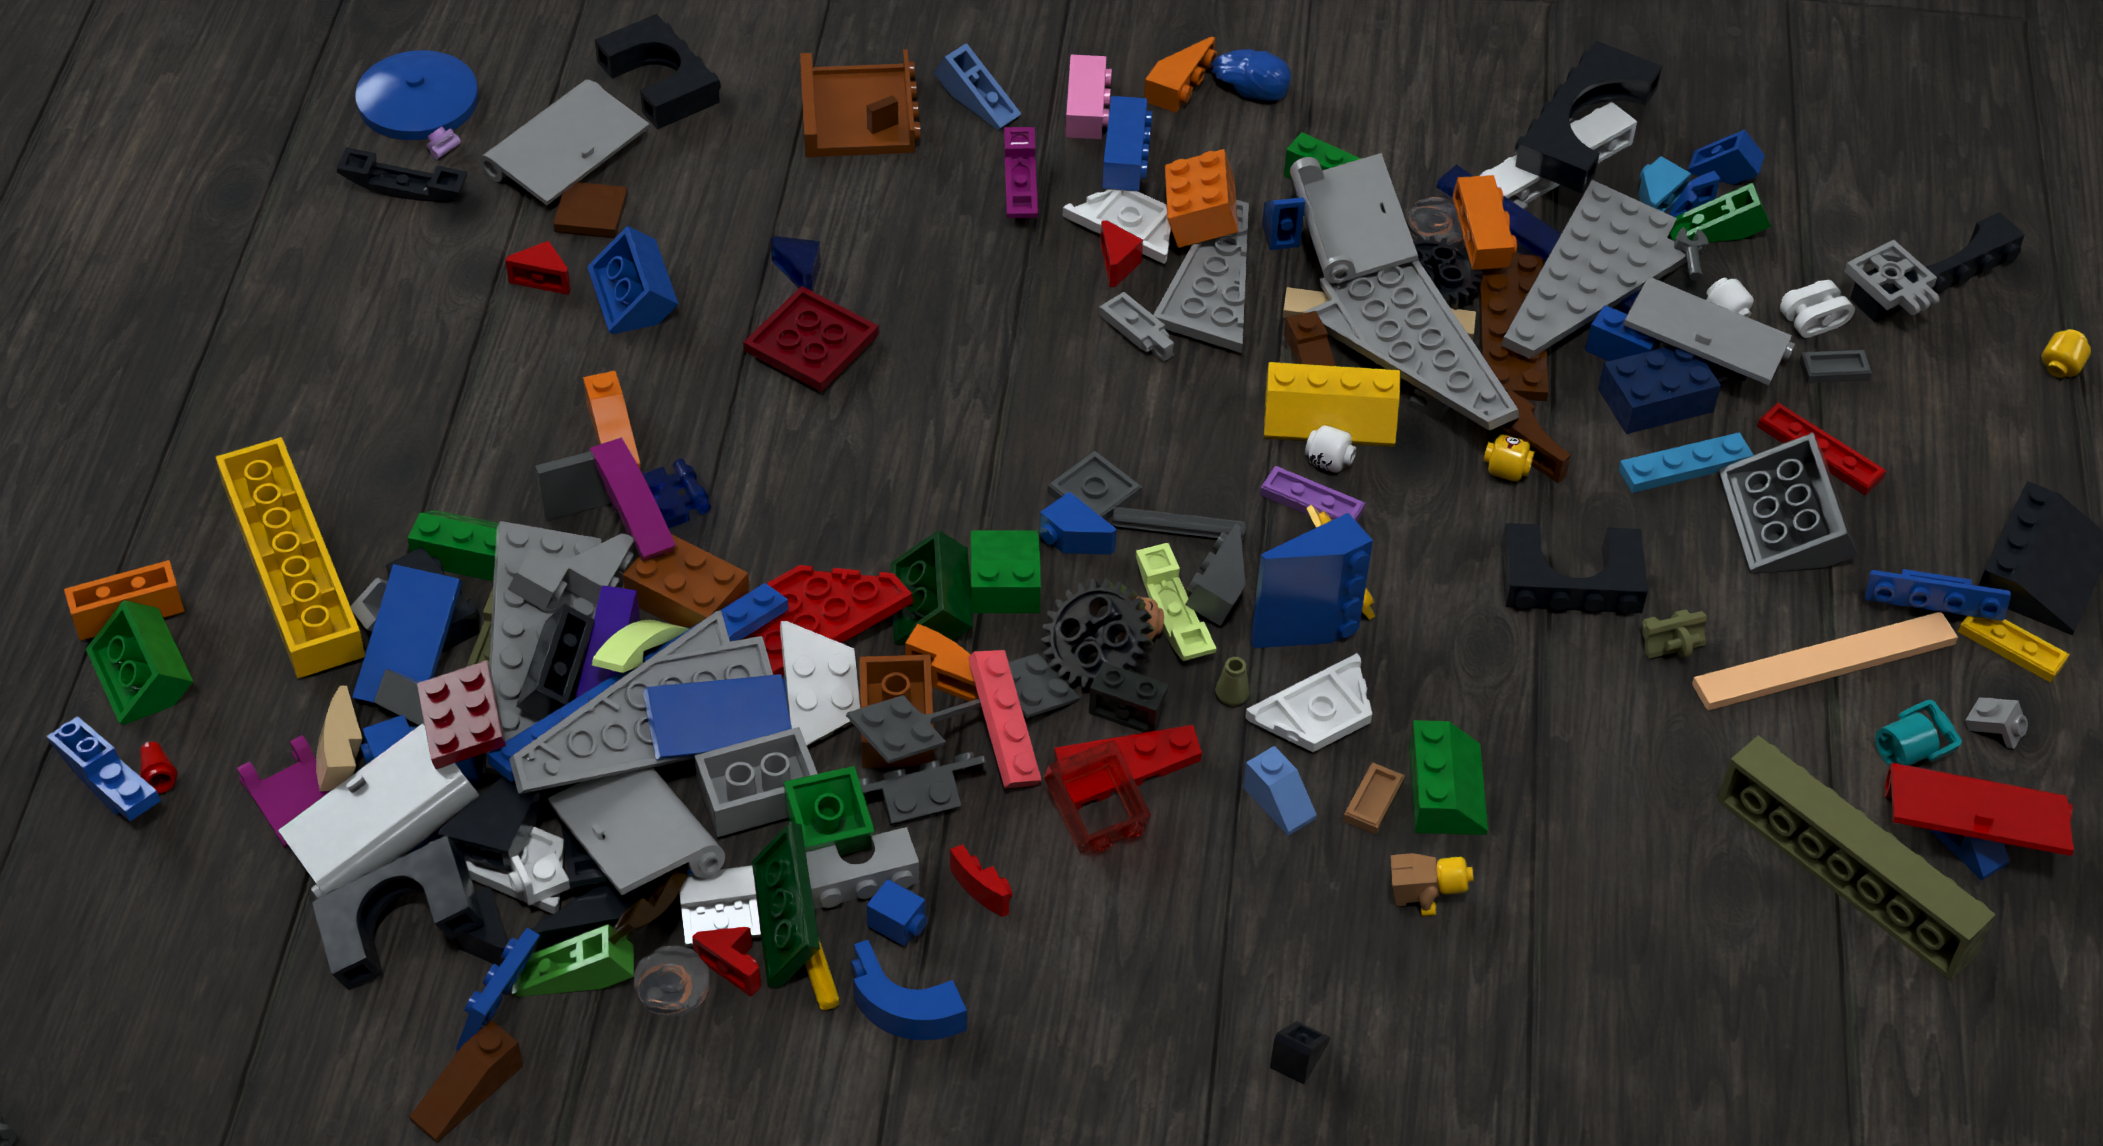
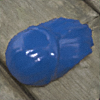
M1251 49L1233 50L1217 56L1211 63L1213 67L1211 72L1216 74V78L1233 84L1235 91L1247 99L1275 102L1285 97L1290 85L1291 71L1287 63L1267 51Z

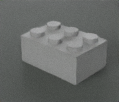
M800 727L694 755L697 783L717 837L788 818L783 786L784 781L818 774Z

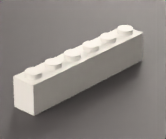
M1610 102L1602 108L1595 109L1584 118L1572 122L1570 125L1574 134L1582 143L1600 153L1598 163L1633 143L1637 121L1613 102ZM1517 155L1507 158L1503 163L1484 171L1480 175H1494L1497 187H1501L1503 191L1502 205L1504 211H1508L1512 203L1517 199L1527 204L1559 186V184L1515 167Z

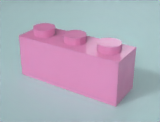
M1071 55L1066 138L1102 139V127H1108L1109 109H1104V107H1110L1111 89H1105V87H1111L1112 69H1106V56Z

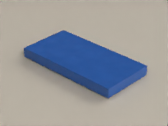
M393 564L352 698L354 700L378 705L374 703L386 669L421 682L434 678L463 583L459 578Z
M781 674L651 686L643 690L656 760L693 757L701 753L792 729Z

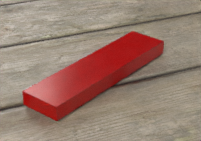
M1779 402L1759 419L1757 427L1783 444L1814 433L1825 456L1830 473L1865 496L1885 477L1887 470Z

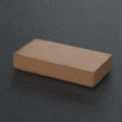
M1372 762L1344 813L1343 822L1377 835L1404 784L1405 775Z

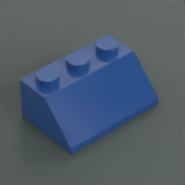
M628 225L587 266L608 331L612 334L658 325L678 305L656 239Z

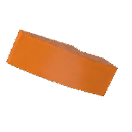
M917 624L905 643V654L930 655L932 687L969 702L979 699L968 659L971 654L942 634Z

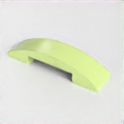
M1169 543L1136 550L1138 566L1148 597L1154 599L1158 607L1163 609L1164 624L1162 630L1177 655L1185 661L1216 653V646L1205 622H1199L1195 611L1185 605L1189 598L1179 578L1180 567Z
M656 620L634 622L616 632L604 643L593 657L592 665L624 673L643 663V651L658 645H664L689 630V628Z

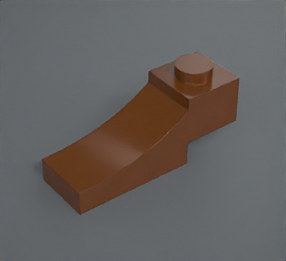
M1316 311L1286 317L1284 336L1295 356V364L1336 366L1327 339L1328 332Z
M1509 389L1507 393L1518 408L1519 418L1494 429L1503 435L1527 441L1530 444V450L1535 452L1531 466L1556 483L1561 482L1567 475L1571 454L1554 442L1542 429L1533 415L1535 406Z

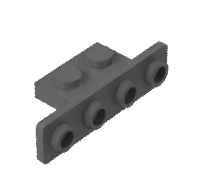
M968 752L954 756V763L940 766L939 760L918 765L919 772L906 775L905 769H899L883 774L885 779L883 781L871 783L870 778L859 779L863 795L881 791L889 824L891 825L960 807L961 802L953 773L982 766L986 763L984 755L975 757L974 752Z

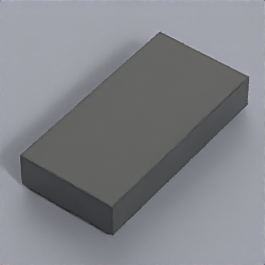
M1864 350L1802 352L1799 360L1807 383L1870 381L1872 375Z

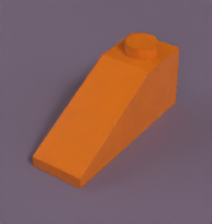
M616 371L583 377L586 404L599 445L622 437L638 467L641 468Z

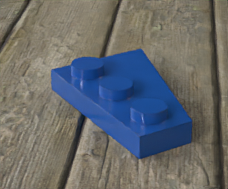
M526 928L518 940L513 937L510 939L501 955V958L505 960L500 966L492 965L483 981V984L486 985L482 993L475 991L464 1009L465 1012L469 1013L456 1050L459 1051L463 1044L482 1029L483 1025L485 1026L493 1019L503 999L501 993L504 995L509 993L532 956L540 936L538 933Z

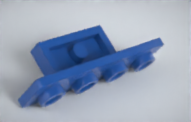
M1906 569L1902 570V574L1877 570L1870 571L1865 592V599L1868 601L1999 621L2005 619L2011 598V593L2008 590L1972 585V579Z

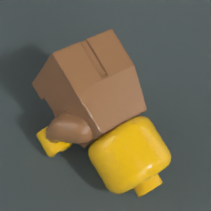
M1414 853L1391 855L1392 887L1396 906H1407L1406 903L1420 902L1422 916L1436 915L1434 899L1440 896V893L1444 895L1465 893L1469 889V882L1474 881L1473 867H1467L1466 860L1463 857L1441 858L1436 862L1435 857Z

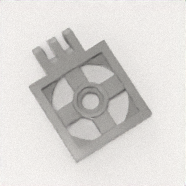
M1895 240L1869 251L1846 264L1844 272L1886 310L1899 304L1909 314L1915 315L1921 310L1923 311L1939 303L1938 294L1931 289L1934 287L1937 277ZM1868 263H1871L1878 272L1869 276L1863 271V268ZM1892 270L1897 275L1891 277L1886 275L1885 271ZM1912 271L1917 282L1912 283L1904 274ZM1893 283L1900 290L1889 294L1881 285Z

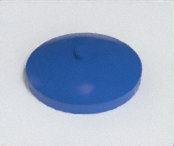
M418 50L389 56L371 66L360 78L356 87L355 98L361 119L375 132L400 140L428 139L427 136L440 127H443L445 131L450 128L455 130L465 123L473 114L478 104V87L474 73L461 60L441 52Z

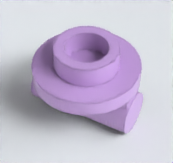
M440 127L427 136L430 142L426 146L430 150L432 157L438 160L461 144V140L453 133L451 128L445 131L443 127Z

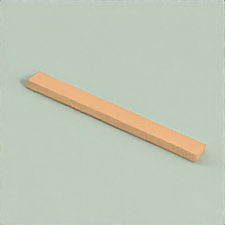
M1937 612L1696 676L1693 679L1692 685L1705 708L1709 711L1956 644L1958 636L1943 613Z

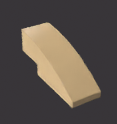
M339 686L332 698L319 737L316 754V774L320 791H332L351 777L356 768L355 760L362 742V735L347 686Z

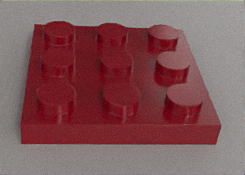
M801 286L743 342V348L748 354L822 392L879 335V325Z

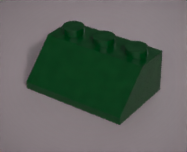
M937 530L890 563L891 573H894L912 593L914 602L893 614L895 644L899 646L905 645L917 624L930 628L952 641L973 628L968 548Z

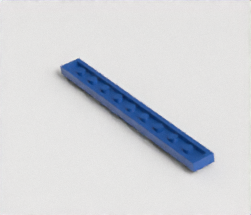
M764 583L720 611L722 612L731 642L741 640L788 611L789 606L787 598ZM689 630L643 657V663ZM634 669L615 674L506 741L505 747L488 752V763L510 782L515 781L509 760L515 753Z

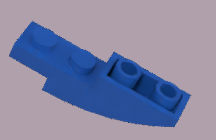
M78 716L70 722L64 723L59 729L47 736L49 742L75 774L115 815L121 813L129 821H132L161 801L157 790L119 759L115 748Z

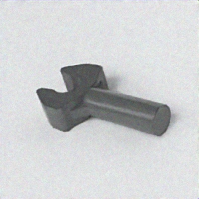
M1682 227L1674 241V248L1686 253L1689 277L1691 280H1698L1702 277L1699 253L1704 252L1708 245V240L1705 234L1698 229L1693 237V241H1691L1686 236V229Z

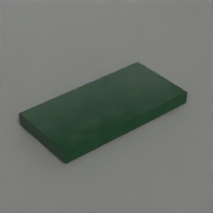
M794 822L787 824L751 862L768 986L779 989L820 949L802 825Z

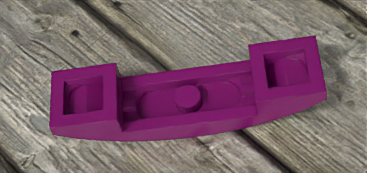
M1004 127L1007 218H1038L1035 127Z

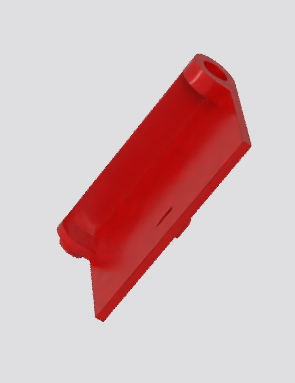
M1892 762L1888 767L1884 797L1892 799L1894 823L2062 855H2073L2074 847L2070 823L2073 804L2068 803L2067 795Z

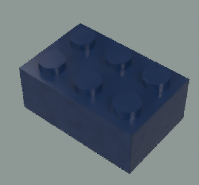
M1672 345L1604 362L1598 390L1624 432L1630 434L1714 412L1721 385L1702 357Z

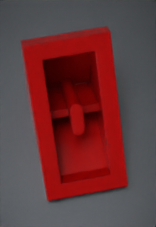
M1108 220L1101 221L1100 245L1109 287H1116L1142 262L1143 239Z
M549 240L507 256L505 262L509 283L566 295L570 294L568 267Z

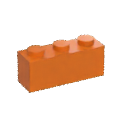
M1494 175L1457 177L1452 199L1472 270L1509 267L1512 254L1517 252L1516 237L1511 235L1509 230L1510 216L1508 211L1503 209V191L1501 187H1497Z
M170 560L64 589L80 641L95 637L123 600L159 608L163 618L185 612Z

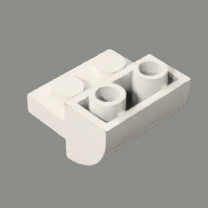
M752 865L721 869L714 875L706 878L697 877L693 873L686 875L679 891L686 947L693 946L692 936L698 931L749 927L751 928V938L761 937Z

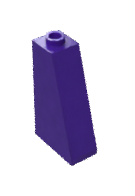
M602 585L575 699L619 673L593 666L592 661L598 650L610 637L625 626L640 621L637 590Z

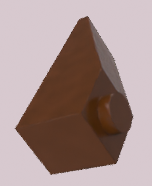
M491 1020L462 1045L409 1116L410 1121L433 1141L438 1143L523 1067L518 1041Z

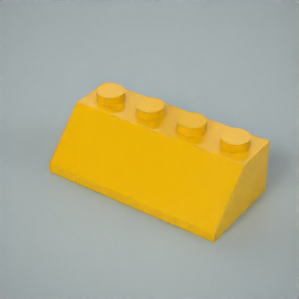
M1269 362L1265 392L1264 439L1308 441L1313 430L1317 431L1321 426L1325 425L1350 433L1352 444L1395 447L1400 397V370Z

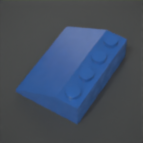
M1349 513L1261 554L1250 643L1254 648L1330 644L1341 638H1348L1359 630L1373 540Z

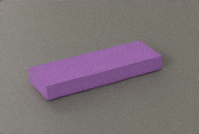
M1278 466L1273 468L1260 489V495L1307 515L1309 513L1306 508L1313 505L1319 513L1325 511L1331 520L1349 513L1357 522L1365 510V502Z

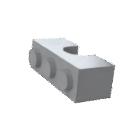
M907 827L871 836L872 858L862 864H850L842 860L836 845L806 852L814 910L823 907H835L842 902L858 898L867 899L873 897L887 879L904 888L919 883V860Z

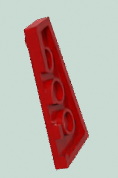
M1193 725L1054 748V758L1070 813L1081 809L1082 804L1094 799L1097 802L1111 797L1112 792L1128 786L1129 789L1140 786L1143 784L1144 779L1154 775L1162 777L1200 762L1202 756Z

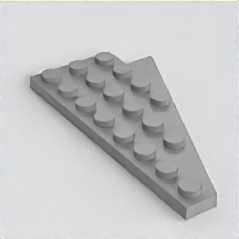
M1592 180L1505 334L1501 346L1531 359L1594 320L1604 305L1613 308L1641 291L1648 276L1658 280L1686 263V253L1675 249L1674 241L1667 238L1677 218Z
M1418 260L1341 283L1329 282L1325 277L1320 279L1321 288L1330 301L1305 312L1316 311L1330 336L1387 370H1400V377L1487 430H1492L1519 418L1518 408Z
M500 521L497 526L489 667L492 672L505 742L541 720L516 707L545 621L563 604L594 619L597 605L565 588L558 602L551 599L546 609L543 610L507 589L531 547L553 557L568 558L601 544V538ZM616 571L614 574L615 577L619 578L615 587L624 588L622 575L624 572ZM586 646V649H585V652H584V655H583V658H582V661H581L579 670H580L582 664L584 663L587 646ZM488 752L484 753L483 774L503 777L501 773L488 763Z
M714 612L515 753L509 760L518 794L695 759L693 756L656 760L643 690L651 686L773 675L763 637L759 636L730 642L722 612Z

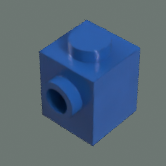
M889 879L885 881L867 904V926L903 946L909 942L913 935L918 936L927 923L925 899Z

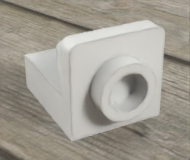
M555 853L523 865L518 855L511 858L513 872L508 873L511 886L516 894L522 892L528 906L570 889L569 879Z

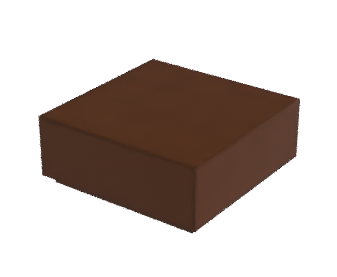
M893 95L866 105L867 129L872 134L898 124V100Z

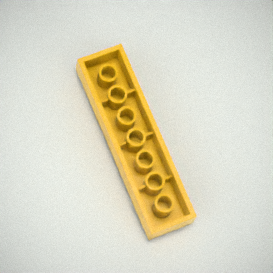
M282 437L216 456L222 484L297 679L364 658L365 651L359 627Z

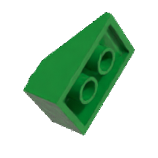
M971 530L972 613H1040L1041 576L1038 530Z

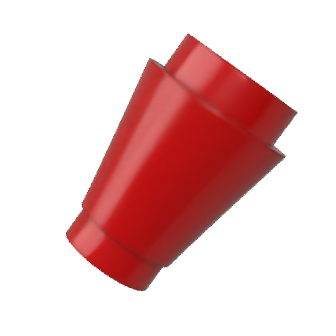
M147 742L140 748V777L157 790V793H164L174 786L177 770L158 742Z

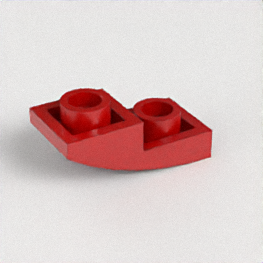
M964 844L951 848L950 871L963 889L993 913L1001 917L1009 915V899L1013 897L1007 879L1005 877L1000 878L993 866L982 870L978 858L975 855L970 856Z

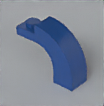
M869 940L854 944L855 960L850 961L851 971L854 976V1001L865 1017L874 1025L892 1035L911 1040H936L967 1031V1009L953 980L927 989L914 990L903 988L886 977Z

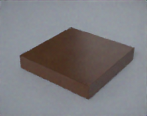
M577 182L562 194L553 223L554 232L616 238L628 197L627 187Z

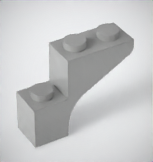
M619 534L576 556L568 558L553 557L531 547L507 590L543 610L546 609L551 599L558 602L565 588L597 605L602 585L615 587L619 581V578L614 576L617 569L624 572L634 554L628 550L633 543V538L627 534Z

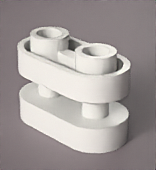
M1824 280L1787 292L1782 298L1780 311L1789 321H1794V327L1802 337L1809 338L1846 324L1852 318L1855 307L1845 296H1840L1841 291L1833 281Z

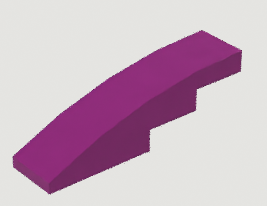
M621 437L591 447L589 451L614 510H618L627 534L633 538L641 560L645 561L674 551L676 545L662 513L623 438Z

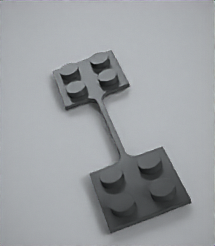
M1038 653L1008 662L1021 709L1026 718L1080 700V697L1058 676ZM902 695L847 712L846 717L887 763H891L945 745L946 741L932 727L931 723L966 713L982 706L980 699H976L932 714H923Z

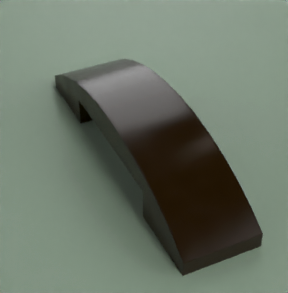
M688 863L659 876L647 900L641 898L622 913L608 940L613 944L622 942L632 937L661 915L679 893L687 875Z

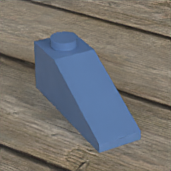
M967 43L945 56L933 72L953 98L997 130H1000L1021 115V112Z

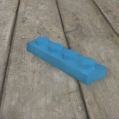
M1739 432L1621 460L1618 470L1630 491L1635 493L1718 473L1720 468L1754 455Z

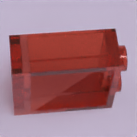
M1115 740L1049 764L1044 779L1080 854L1092 850L1093 853L1101 852L1110 847L1114 840L1122 837L1125 840H1131L1145 832V828L1151 818V813ZM1107 769L1130 819L1088 834L1065 784Z

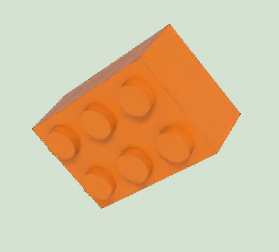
M1225 149L1208 151L1200 156L1178 159L1165 165L1167 219L1178 248L1239 232L1235 178Z

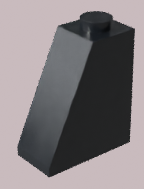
M503 776L441 827L438 833L439 839L447 835L463 852L467 862L513 872L511 858L517 855L520 857L545 805L543 789L518 794L515 781L510 782Z

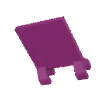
M303 735L289 741L293 748V751H291L292 756L297 763L264 780H260L250 761L237 767V772L241 776L239 777L241 785L251 795L284 849L288 848L289 845L278 830L330 792L319 790L316 758Z

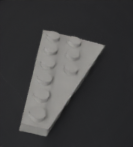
M1236 200L1239 232L1192 244L1153 316L1165 324L1166 330L1242 353L1249 203Z

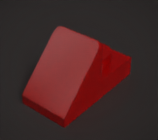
M736 927L698 931L692 936L694 958L750 997L761 988L759 965L752 956L746 954L752 947L751 928Z

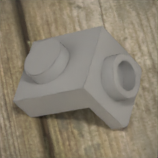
M1979 697L1965 720L1969 731L2002 734L2006 748L2015 749L2021 737L2026 734L2028 727L2027 718L2023 715L2018 700Z

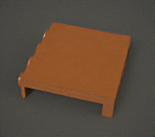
M903 49V64L813 67L812 53H800L805 157L915 153V140H921L920 122H914V120H919L918 101L912 102L913 99H917L916 81H910V79H915L914 61L908 60V49ZM893 95L898 100V124L872 134L867 129L866 105Z

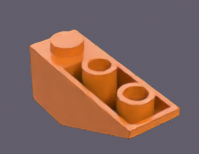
M1211 36L1158 61L1145 79L1144 98H1147V103L1177 113L1183 103H1188L1194 87L1202 83L1208 67L1212 68L1211 63L1217 57V51L1214 50L1215 37Z

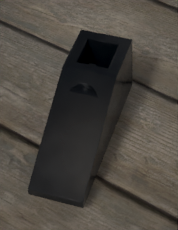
M607 878V882H601L583 896L573 898L567 906L551 916L542 918L536 926L531 928L532 931L540 935L534 949L536 952L607 924L614 929L622 913L641 898L647 900L648 895L640 886L621 895Z

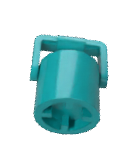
M1925 700L1902 711L1898 715L1900 720L1877 730L1875 735L1878 753L1887 766L1891 762L1911 766L1926 758L1932 763L1955 752L1962 743L1960 736L1955 731L1956 728L1933 700ZM1927 710L1932 721L1942 735L1946 737L1950 745L1938 750L1939 737L1933 723L1920 712Z

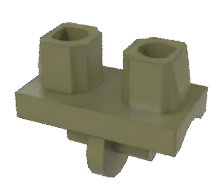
M1685 609L1676 611L1670 619L1661 621L1656 617L1644 619L1642 621V636L1645 639V655L1649 659L1675 652L1681 658L1691 656L1693 648L1706 645L1704 627L1707 622V615L1703 611L1690 613Z

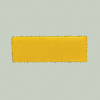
M1967 616L1958 630V633L2050 683L2065 665L2070 655L2005 619L1999 621Z

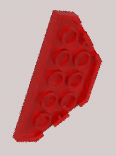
M798 565L766 583L788 599L789 610L743 639L762 636L773 675L781 674L783 677L781 621H788L843 643L914 603L912 593L894 573L880 572L879 576L861 575L860 570L833 568L832 572L814 571L813 566Z

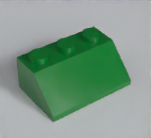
M438 510L421 512L407 537L409 549L412 552L423 547L430 557L436 556L446 572L494 582L496 531L499 523Z
M123 600L86 648V652L119 724L126 725L173 707L194 682L159 608Z
M1413 720L1409 741V758L1415 833L1487 835L1488 824L1480 743L1450 721Z

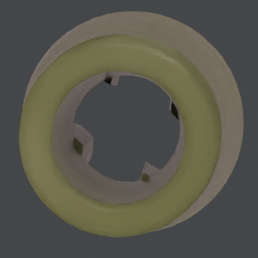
M1231 657L1226 660L1215 687L1219 700L1227 706H1239L1250 695L1246 663L1239 657Z

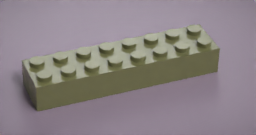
M1759 735L1730 759L1717 802L1949 981H1952L1978 956L1996 916L1983 902L1976 900L1960 888L1954 880L1944 876L1927 863L1922 856L1915 854L1899 842L1893 834L1883 830L1862 811L1854 808L1838 796L1833 789L1826 787L1810 775L1804 767L1797 765L1781 753L1776 746L1769 744Z

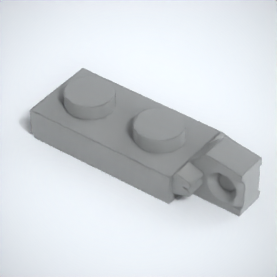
M1125 292L1099 307V315L1140 349H1143V351L1148 352L1151 350L1153 355L1163 362L1174 356V342L1169 339V334L1165 330V324Z

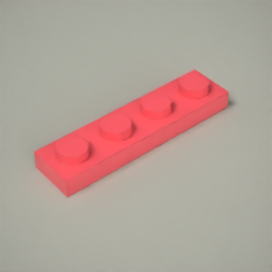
M1005 650L975 651L968 659L1004 788L1036 786L1042 779Z

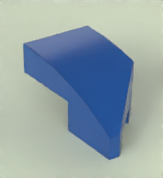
M1709 172L1690 181L1678 197L1669 215L1673 217L1716 199L1720 183V177L1716 172Z

